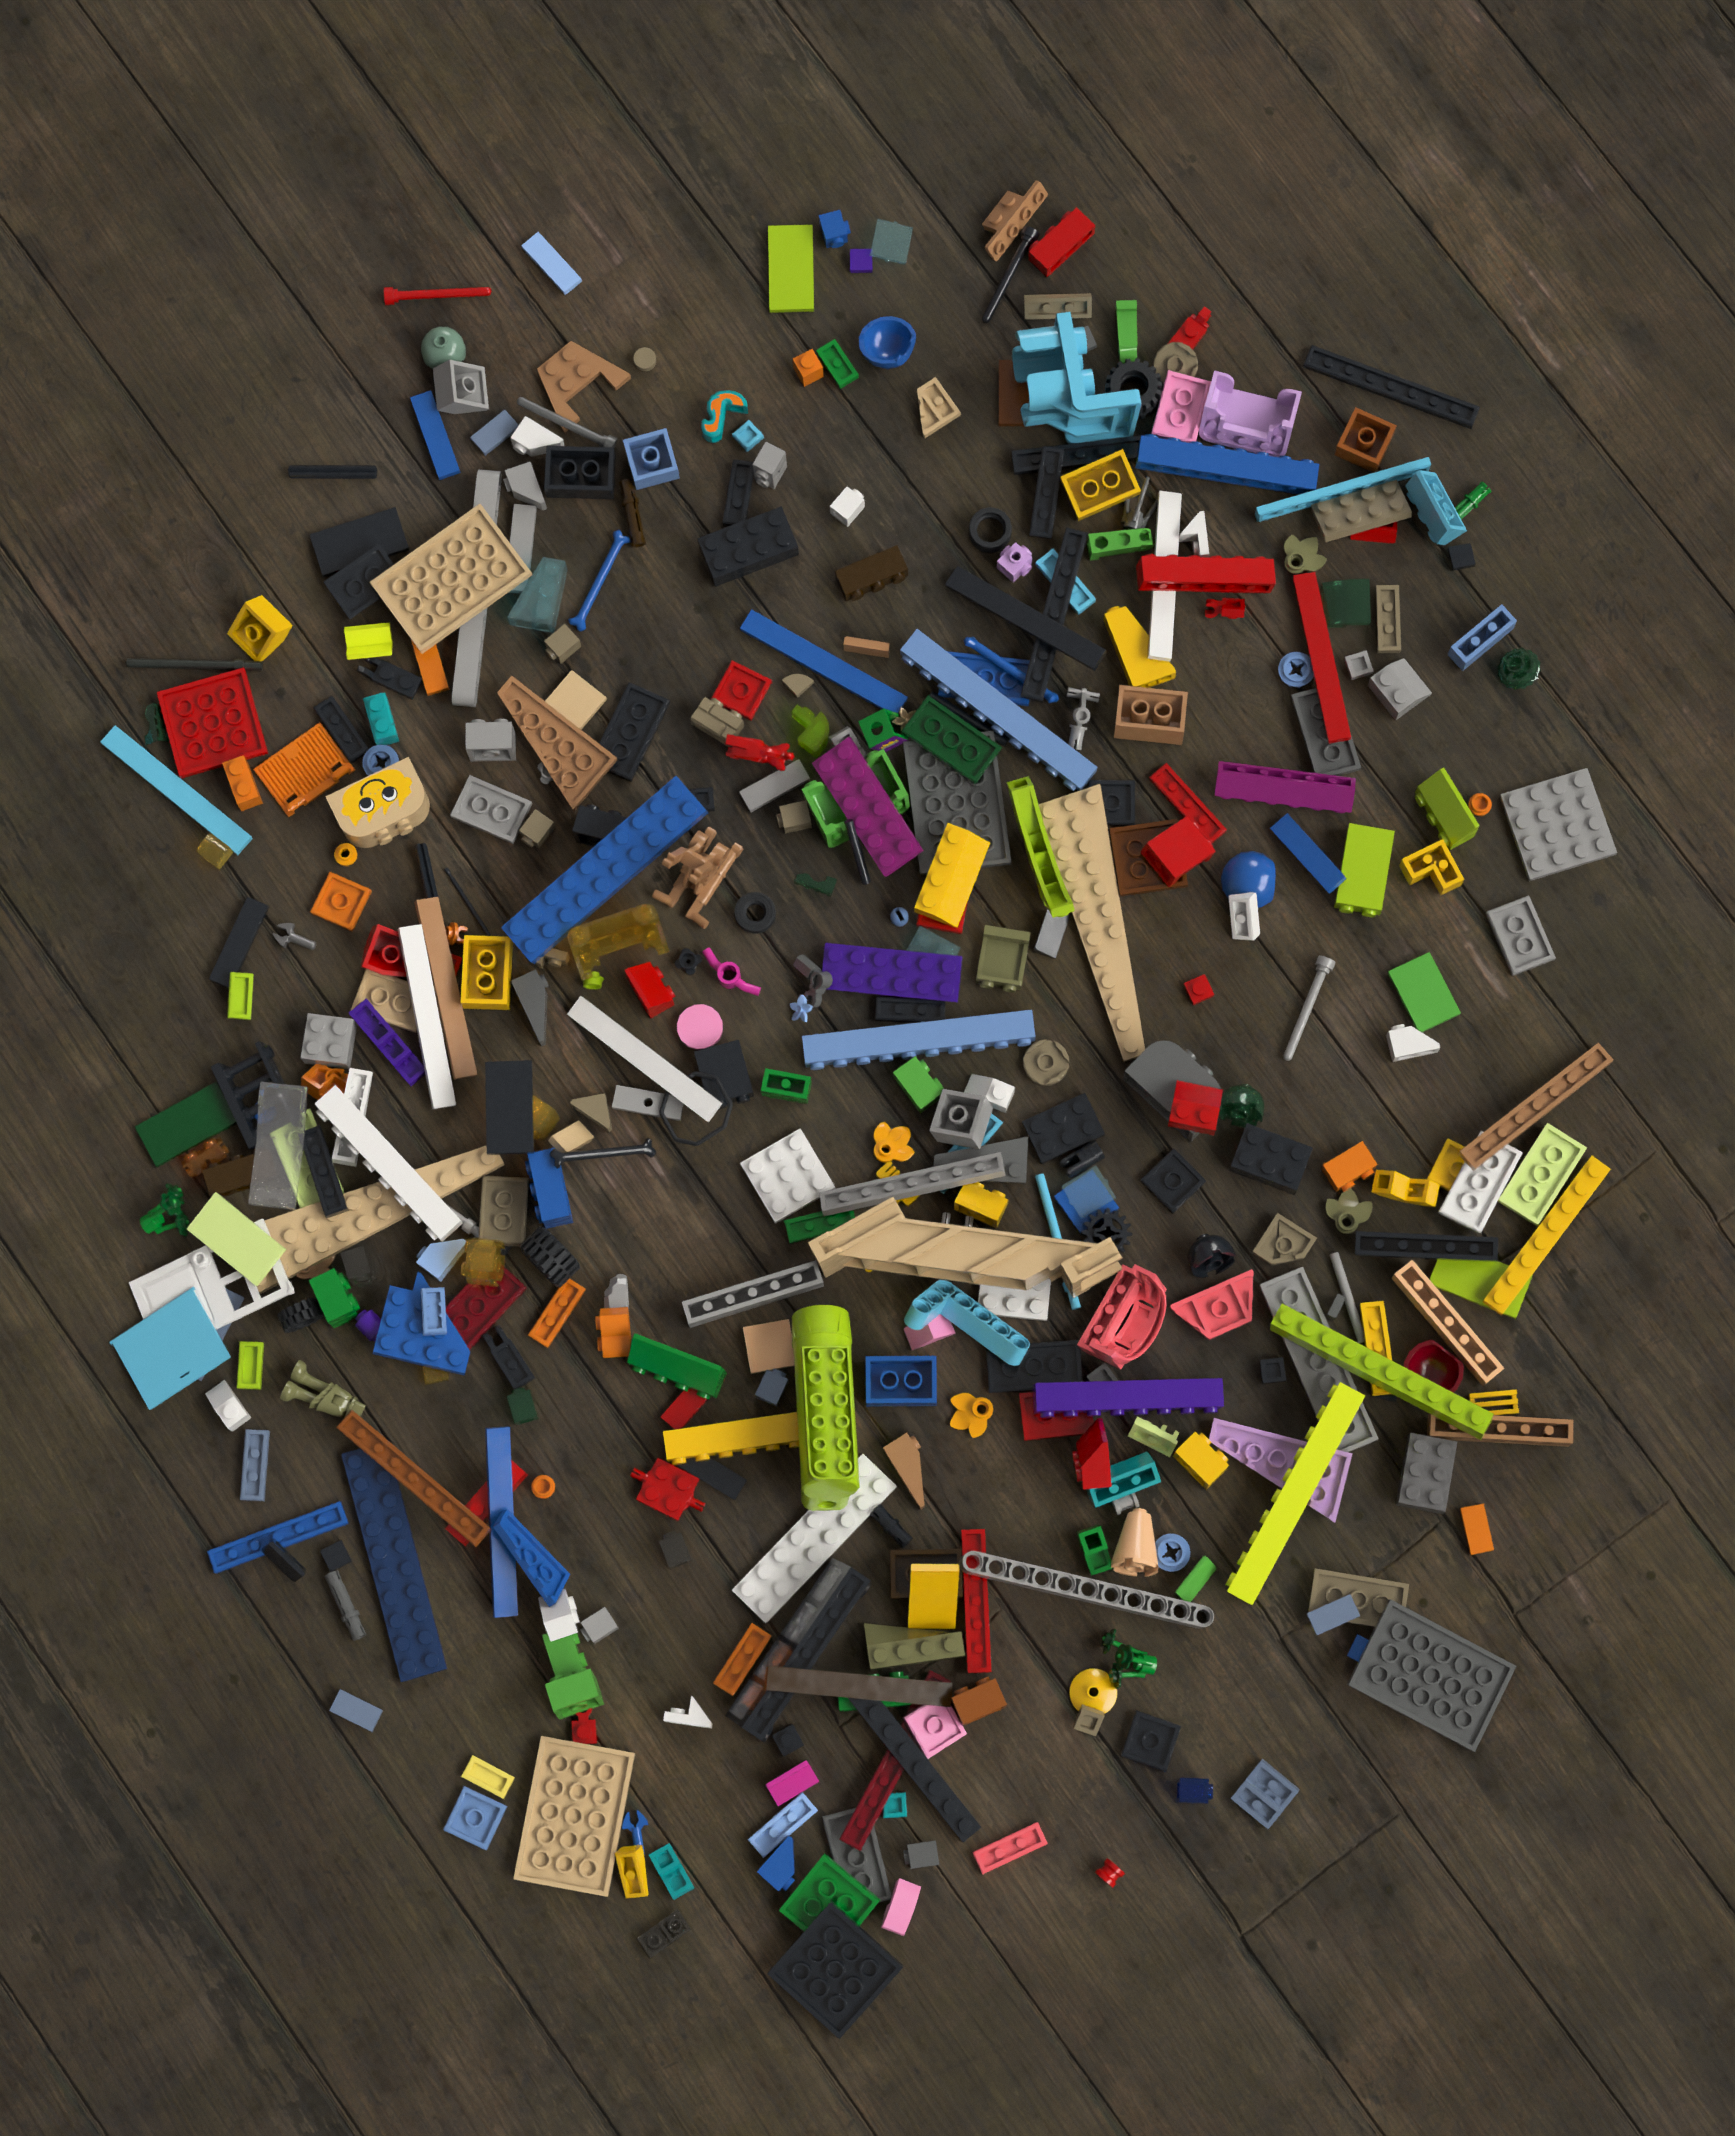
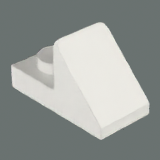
M1200 511L1179 535V542L1193 541L1194 555L1209 557L1205 513Z
M691 1696L688 1715L685 1714L684 1709L671 1708L670 1712L665 1711L664 1722L712 1729V1722L693 1696Z

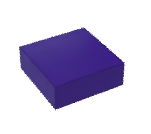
M850 249V273H873L872 249Z

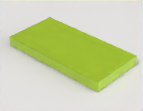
M813 225L768 226L770 313L814 312Z
M1437 1260L1429 1280L1440 1290L1491 1309L1483 1303V1300L1509 1265L1499 1261ZM1532 1276L1503 1315L1514 1319L1517 1318Z

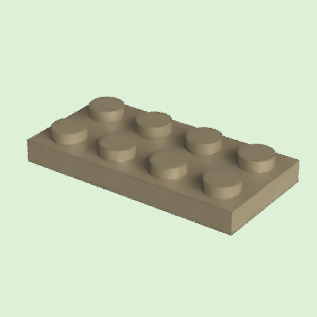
M1397 480L1311 505L1312 514L1325 542L1412 517V511Z
M1315 1568L1308 1613L1350 1594L1360 1617L1346 1623L1375 1627L1389 1599L1406 1607L1409 1584Z

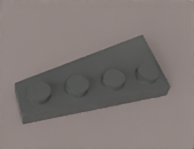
M1028 1137L983 1145L980 1149L967 1148L934 1155L933 1167L1001 1152L1006 1176L983 1182L1025 1184Z

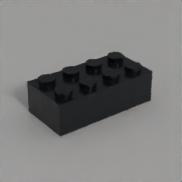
M782 506L697 538L699 549L715 587L799 555L797 542Z

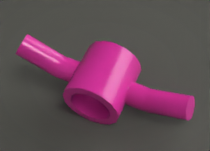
M710 947L702 951L710 966L717 971L719 983L727 989L738 987L744 992L759 996L761 987L743 981L740 969L735 963H720ZM727 970L737 973L736 977L730 981L722 978Z

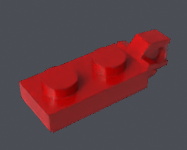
M1204 306L1197 316L1192 314L1169 343L1181 342L1193 350L1207 332L1209 324L1206 322L1211 317L1212 311Z

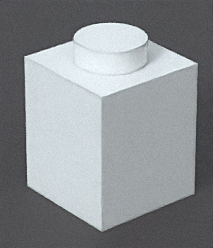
M846 487L830 505V514L848 527L864 509V496L858 490H851L849 487Z

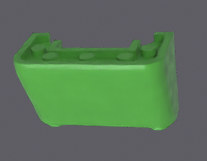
M884 749L871 751L866 755L865 760L901 815L910 807L908 793ZM816 780L807 783L801 789L802 794L828 847H836L849 841L844 824L847 817L827 786Z

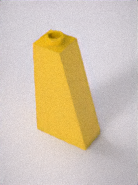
M1115 606L1108 609L1107 613L1104 614V623L1129 686L1150 688L1175 679L1176 670L1169 661L1148 659L1149 635L1126 606L1121 608Z

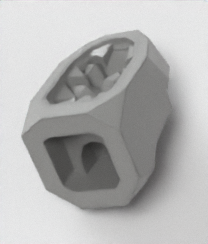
M617 1274V1276L610 1279L609 1287L604 1291V1308L628 1307L629 1309L626 1275Z

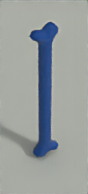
M620 530L613 532V545L578 615L568 619L570 625H575L578 631L586 629L585 619L621 546L631 542L630 538L623 536Z
M966 637L964 639L965 646L974 649L1024 684L1025 673L979 643L975 637ZM1046 688L1044 698L1047 702H1057L1059 700L1058 694Z

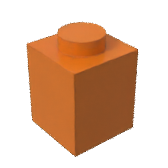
M813 349L793 358V368L804 387L824 377L823 367Z

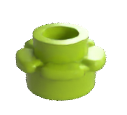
M590 971L586 972V976H583L581 980L583 981V987L586 989H600L604 978L600 976L599 972Z

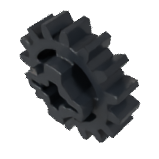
M1106 1208L1104 1214H1102L1101 1210L1098 1209L1096 1210V1217L1089 1214L1088 1217L1091 1221L1083 1222L1087 1230L1081 1231V1234L1086 1235L1087 1238L1082 1242L1094 1243L1092 1237L1102 1242L1106 1237L1096 1232H1101L1108 1227L1109 1232L1116 1233L1109 1236L1112 1241L1116 1238H1121L1116 1248L1119 1252L1124 1253L1123 1245H1130L1126 1238L1132 1236L1131 1232H1127V1228L1131 1224H1124L1123 1221L1126 1219V1216L1124 1215L1119 1218L1118 1210L1110 1214V1209ZM1102 1218L1101 1225L1093 1229L1092 1227L1095 1222ZM1115 1220L1121 1229H1117L1112 1224V1221Z

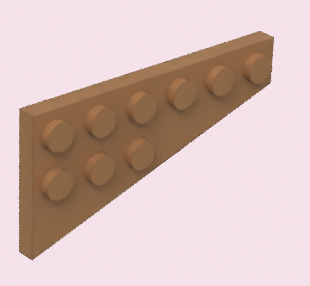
M511 676L497 694L568 804L575 811L615 764L617 757Z

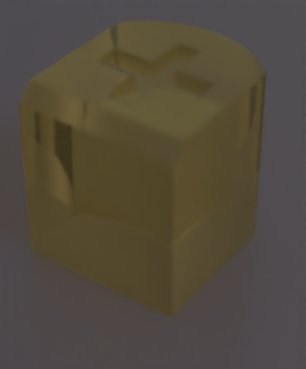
M211 833L203 839L197 849L198 854L219 870L233 854L232 849Z

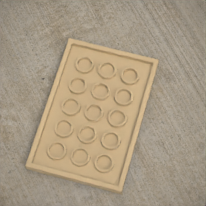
M478 504L370 581V583L423 654L533 574L483 506Z
M541 1736L514 1880L608 1897L635 1753Z

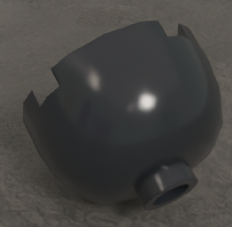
M1209 1234L1199 1236L1188 1252L1190 1268L1193 1275L1198 1278L1208 1277L1207 1273L1216 1270V1275L1227 1270L1234 1264V1257H1236L1229 1241L1222 1236Z

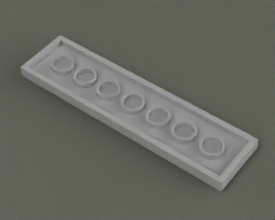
M1303 1267L1259 1285L1273 1318L1281 1304H1284L1330 1328ZM1282 1337L1316 1416L1322 1405L1327 1407L1331 1399L1327 1395L1333 1384L1338 1386L1341 1382L1357 1391L1349 1371ZM1363 1402L1337 1450L1351 1452L1378 1440Z

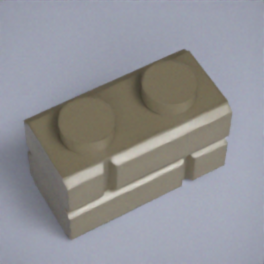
M705 697L690 719L691 724L726 745L727 734L738 736L743 729L744 721L741 719L742 715L733 709L729 712L722 708L723 704L715 698L709 700Z

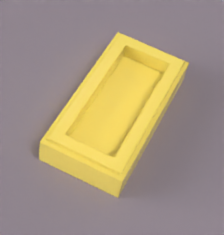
M472 1755L461 1776L502 1799L505 1798L515 1777Z

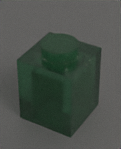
M523 1387L511 1391L512 1395L507 1396L516 1426L538 1420L539 1416L530 1389L525 1390Z

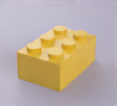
M1123 449L1060 477L1078 521L1135 497L1141 492Z
M464 935L461 1005L464 1009L510 1010L513 942L509 936Z

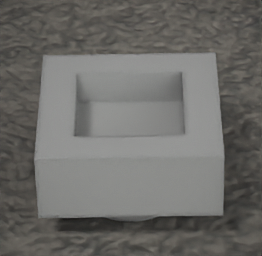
M1367 650L1344 658L1351 680L1373 674L1374 671Z

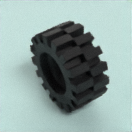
M309 1298L306 1301L302 1300L300 1303H295L293 1306L283 1309L277 1316L284 1332L290 1333L317 1322V1320L323 1317V1313L317 1299Z

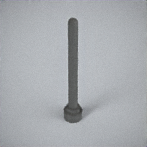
M519 397L517 399L519 406L599 444V447L615 448L618 438L612 435L601 436L526 398Z

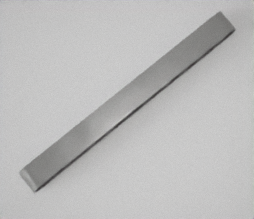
M478 469L473 508L481 504L497 525L502 480L501 471ZM487 608L463 624L459 629L452 691V705L476 707Z
M967 1552L959 1561L961 1570L966 1574L1201 1629L1210 1626L1214 1620L1213 1611L1204 1605L982 1552ZM968 1556L976 1559L977 1566L975 1569H971L966 1565V1558ZM991 1562L999 1564L1000 1572L998 1574L990 1572L989 1564ZM1014 1567L1022 1570L1023 1577L1021 1580L1013 1577L1012 1570ZM1037 1573L1045 1575L1046 1582L1044 1585H1039L1036 1582L1035 1576ZM1060 1578L1068 1581L1069 1588L1067 1591L1059 1588L1058 1581ZM1083 1584L1091 1586L1092 1593L1090 1596H1085L1082 1593L1081 1587ZM1106 1589L1114 1592V1601L1109 1602L1105 1599L1104 1593ZM1130 1594L1137 1597L1138 1604L1136 1607H1131L1127 1602ZM1152 1600L1158 1601L1161 1605L1158 1613L1151 1610L1150 1604ZM1176 1605L1180 1606L1184 1611L1182 1618L1176 1617L1173 1613ZM1198 1611L1206 1614V1622L1204 1624L1198 1622L1196 1618Z

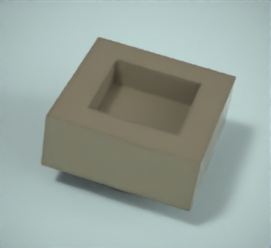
M1082 1704L1073 1724L1074 1729L1096 1736L1104 1719V1712Z

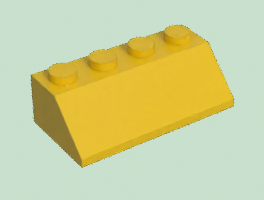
M947 823L914 907V912L958 928L990 842L969 830Z

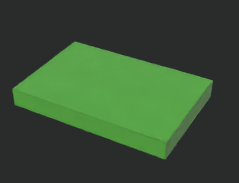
M1430 952L1388 971V975L1418 1031L1424 1032L1461 1014Z

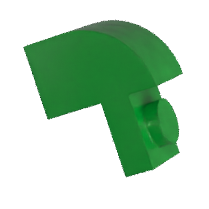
M1097 1524L1077 1531L1076 1534L1080 1548L1084 1554L1091 1576L1112 1569L1111 1558L1107 1550L1108 1546L1101 1526Z

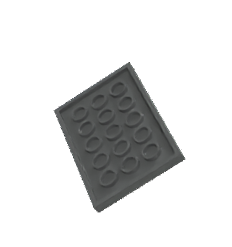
M994 730L981 732L995 742ZM903 742L915 838L924 850L918 854L920 876L928 874L947 823L969 830L990 842L981 868L1011 865L997 756L977 784L974 785L915 742Z
M1389 1599L1347 1685L1475 1752L1516 1666Z

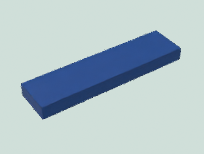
M432 391L410 397L439 480L461 473L439 411H437Z
M1288 813L1270 828L1329 894L1347 879Z

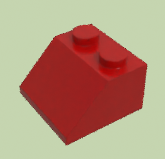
M647 962L624 970L628 982L650 1019L674 1006L672 998L675 997V994L669 985L664 986L661 981L664 976L658 966L653 967L651 962Z
M1177 1080L1168 1126L1214 1136L1223 1089Z

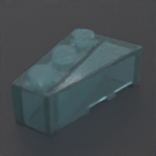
M542 558L507 617L510 625L554 633L568 570L564 560Z

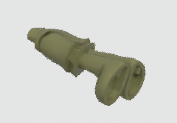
M298 1360L291 1374V1380L306 1385L320 1392V1394L315 1395L288 1381L280 1396V1400L290 1401L292 1399H299L310 1403L309 1408H317L316 1411H322L345 1418L351 1410L361 1417L366 1407L365 1404L357 1401V1397L353 1398L349 1392L342 1389L338 1384L335 1385L333 1382L328 1384L308 1374L307 1365L302 1360Z

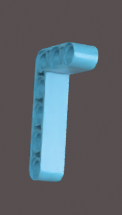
M947 1280L936 1281L915 1298L904 1318V1322L909 1328L921 1330L941 1314L1003 1361L1013 1366L1021 1363L1030 1346L1027 1338Z

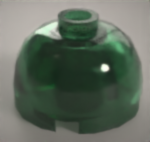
M1248 1084L1232 1086L1222 1094L1219 1117L1224 1121L1225 1118L1233 1120L1231 1125L1246 1127L1247 1123L1256 1126L1258 1121L1260 1123L1263 1121L1264 1099L1256 1089Z

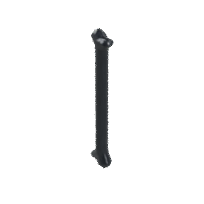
M647 1138L642 1145L573 1152H560L557 1149H553L549 1154L554 1159V1166L558 1169L563 1162L635 1154H646L652 1158L655 1156L656 1150L652 1147V1140Z

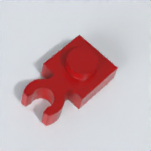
M592 1708L587 1709L585 1713H575L578 1716V1721H572L573 1742L597 1744L596 1719L589 1720Z

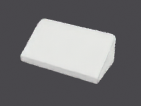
M1249 892L1230 895L1229 907L1232 938L1254 941L1260 934L1257 894Z

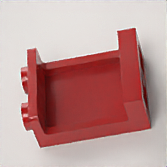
M1188 816L1147 842L1141 850V854L1168 887L1175 884L1179 877L1203 861L1207 862L1216 852L1212 843L1203 836L1197 824L1191 821Z

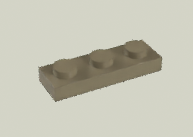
M1091 293L1024 295L1025 319H1055L1057 313L1071 312L1072 318H1092Z
M1376 585L1377 653H1400L1399 585Z

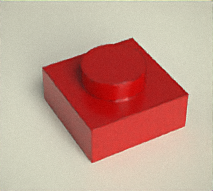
M1205 974L1183 984L1192 1005L1214 997L1213 990Z

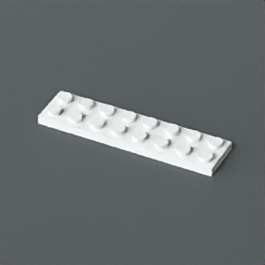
M864 1454L858 1458L860 1488L849 1497L847 1506L841 1510H808L732 1589L765 1623L786 1604L870 1516L873 1509L881 1504L897 1488Z

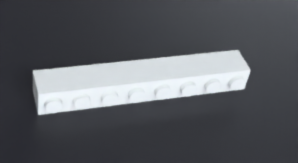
M336 1085L315 1103L318 1108L316 1113L324 1122L329 1120L334 1125L331 1128L332 1131L340 1139L344 1136L350 1142L347 1147L356 1156L360 1153L365 1158V1161L362 1163L371 1173L374 1170L378 1172L381 1176L378 1179L387 1190L391 1187L397 1193L394 1196L395 1199L402 1206L407 1204L412 1209L409 1214L418 1223L423 1221L428 1226L425 1231L434 1241L439 1238L443 1242L463 1224L457 1215Z

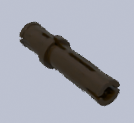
M624 479L619 482L623 499L621 503L622 507L625 508L632 547H642L646 545L638 509L639 498L636 497L633 479Z

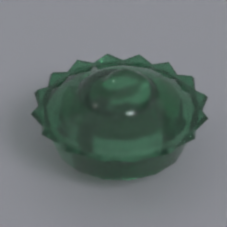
M1524 648L1513 649L1500 659V664L1497 667V676L1500 677L1501 683L1505 684L1507 688H1513L1514 690L1519 688L1525 689L1538 679V674L1541 671L1539 667L1541 662L1531 650Z

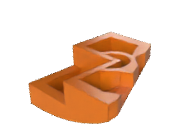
M315 1064L301 1077V1089L317 1100L323 1097L335 1085L344 1094L348 1074L344 1073V1069H331L325 1065Z

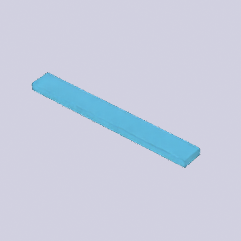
M1429 457L1262 505L1256 507L1255 517L1257 522H1261L1394 480L1408 479L1418 470L1429 472L1431 462Z
M116 725L101 740L103 746L235 854L239 855L253 839L246 831Z

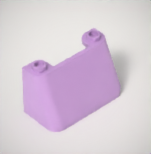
M1214 371L1199 428L1200 437L1211 443L1236 449H1245L1252 453L1265 452L1273 457L1284 456L1287 452L1302 392L1293 389H1283L1279 392L1277 399L1233 389V377L1226 373Z

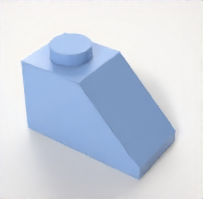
M464 1239L431 1243L428 1247L424 1246L420 1250L416 1263L441 1282L469 1244Z

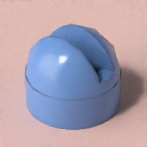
M897 907L892 910L890 914L892 924L901 927L908 922L909 915L906 909ZM897 911L901 913L904 920L900 921L896 914Z

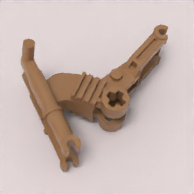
M708 827L705 833L700 830L697 831L688 848L680 847L672 853L669 852L667 858H664L662 865L670 869L671 866L681 862L683 863L681 874L675 881L669 895L655 890L652 898L673 908L686 888L693 889V893L698 896L685 917L693 920L703 929L708 926L709 921L699 914L703 906L707 905L717 887L725 878L731 865L743 851V847L736 842L731 850L719 842L712 852L707 855L705 851L717 834L716 830Z

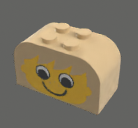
M409 757L325 796L348 841L360 848H370L378 844L385 845L399 834L406 835L410 833L414 827L426 819L430 809L428 796Z

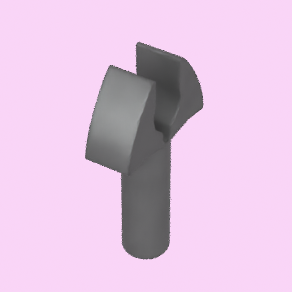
M293 923L277 925L279 929L286 930L289 935L280 937L273 933L275 939L283 948H286L287 943L293 942L310 950L315 949V941L294 933L295 925Z

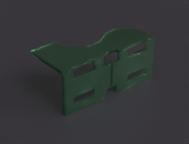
M152 703L148 705L145 716L149 721L150 728L148 734L145 735L146 745L158 740L170 742L160 704Z
M806 873L799 874L794 879V884L804 886L807 889H813L830 897L837 882V879L827 876L826 881L817 882Z

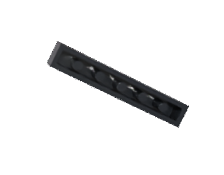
M1356 1231L1355 1256L1497 1262L1498 1237Z

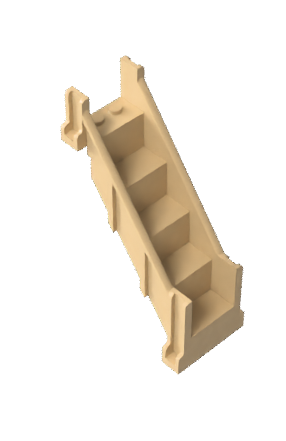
M894 1197L808 1242L825 1278L844 1267H852L899 1275H912L1027 1291L1048 1278L1053 1282L1062 1276L1069 1292L1075 1298L1122 1270L1118 1262L1122 1259V1256L1111 1237L1097 1244L907 1219Z

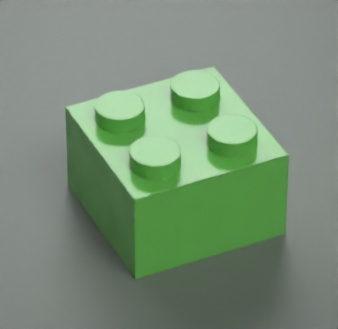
M579 1668L572 1672L573 1675L563 1677V1675L555 1676L550 1679L549 1683L545 1684L553 1712L559 1720L575 1715V1713L604 1705L597 1678L591 1669Z

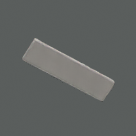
M514 504L510 544L530 570L537 506ZM529 578L508 593L528 594Z

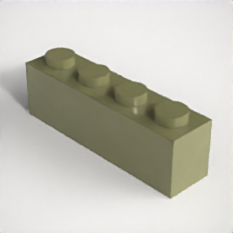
M864 1623L871 1671L965 1657L962 1632Z

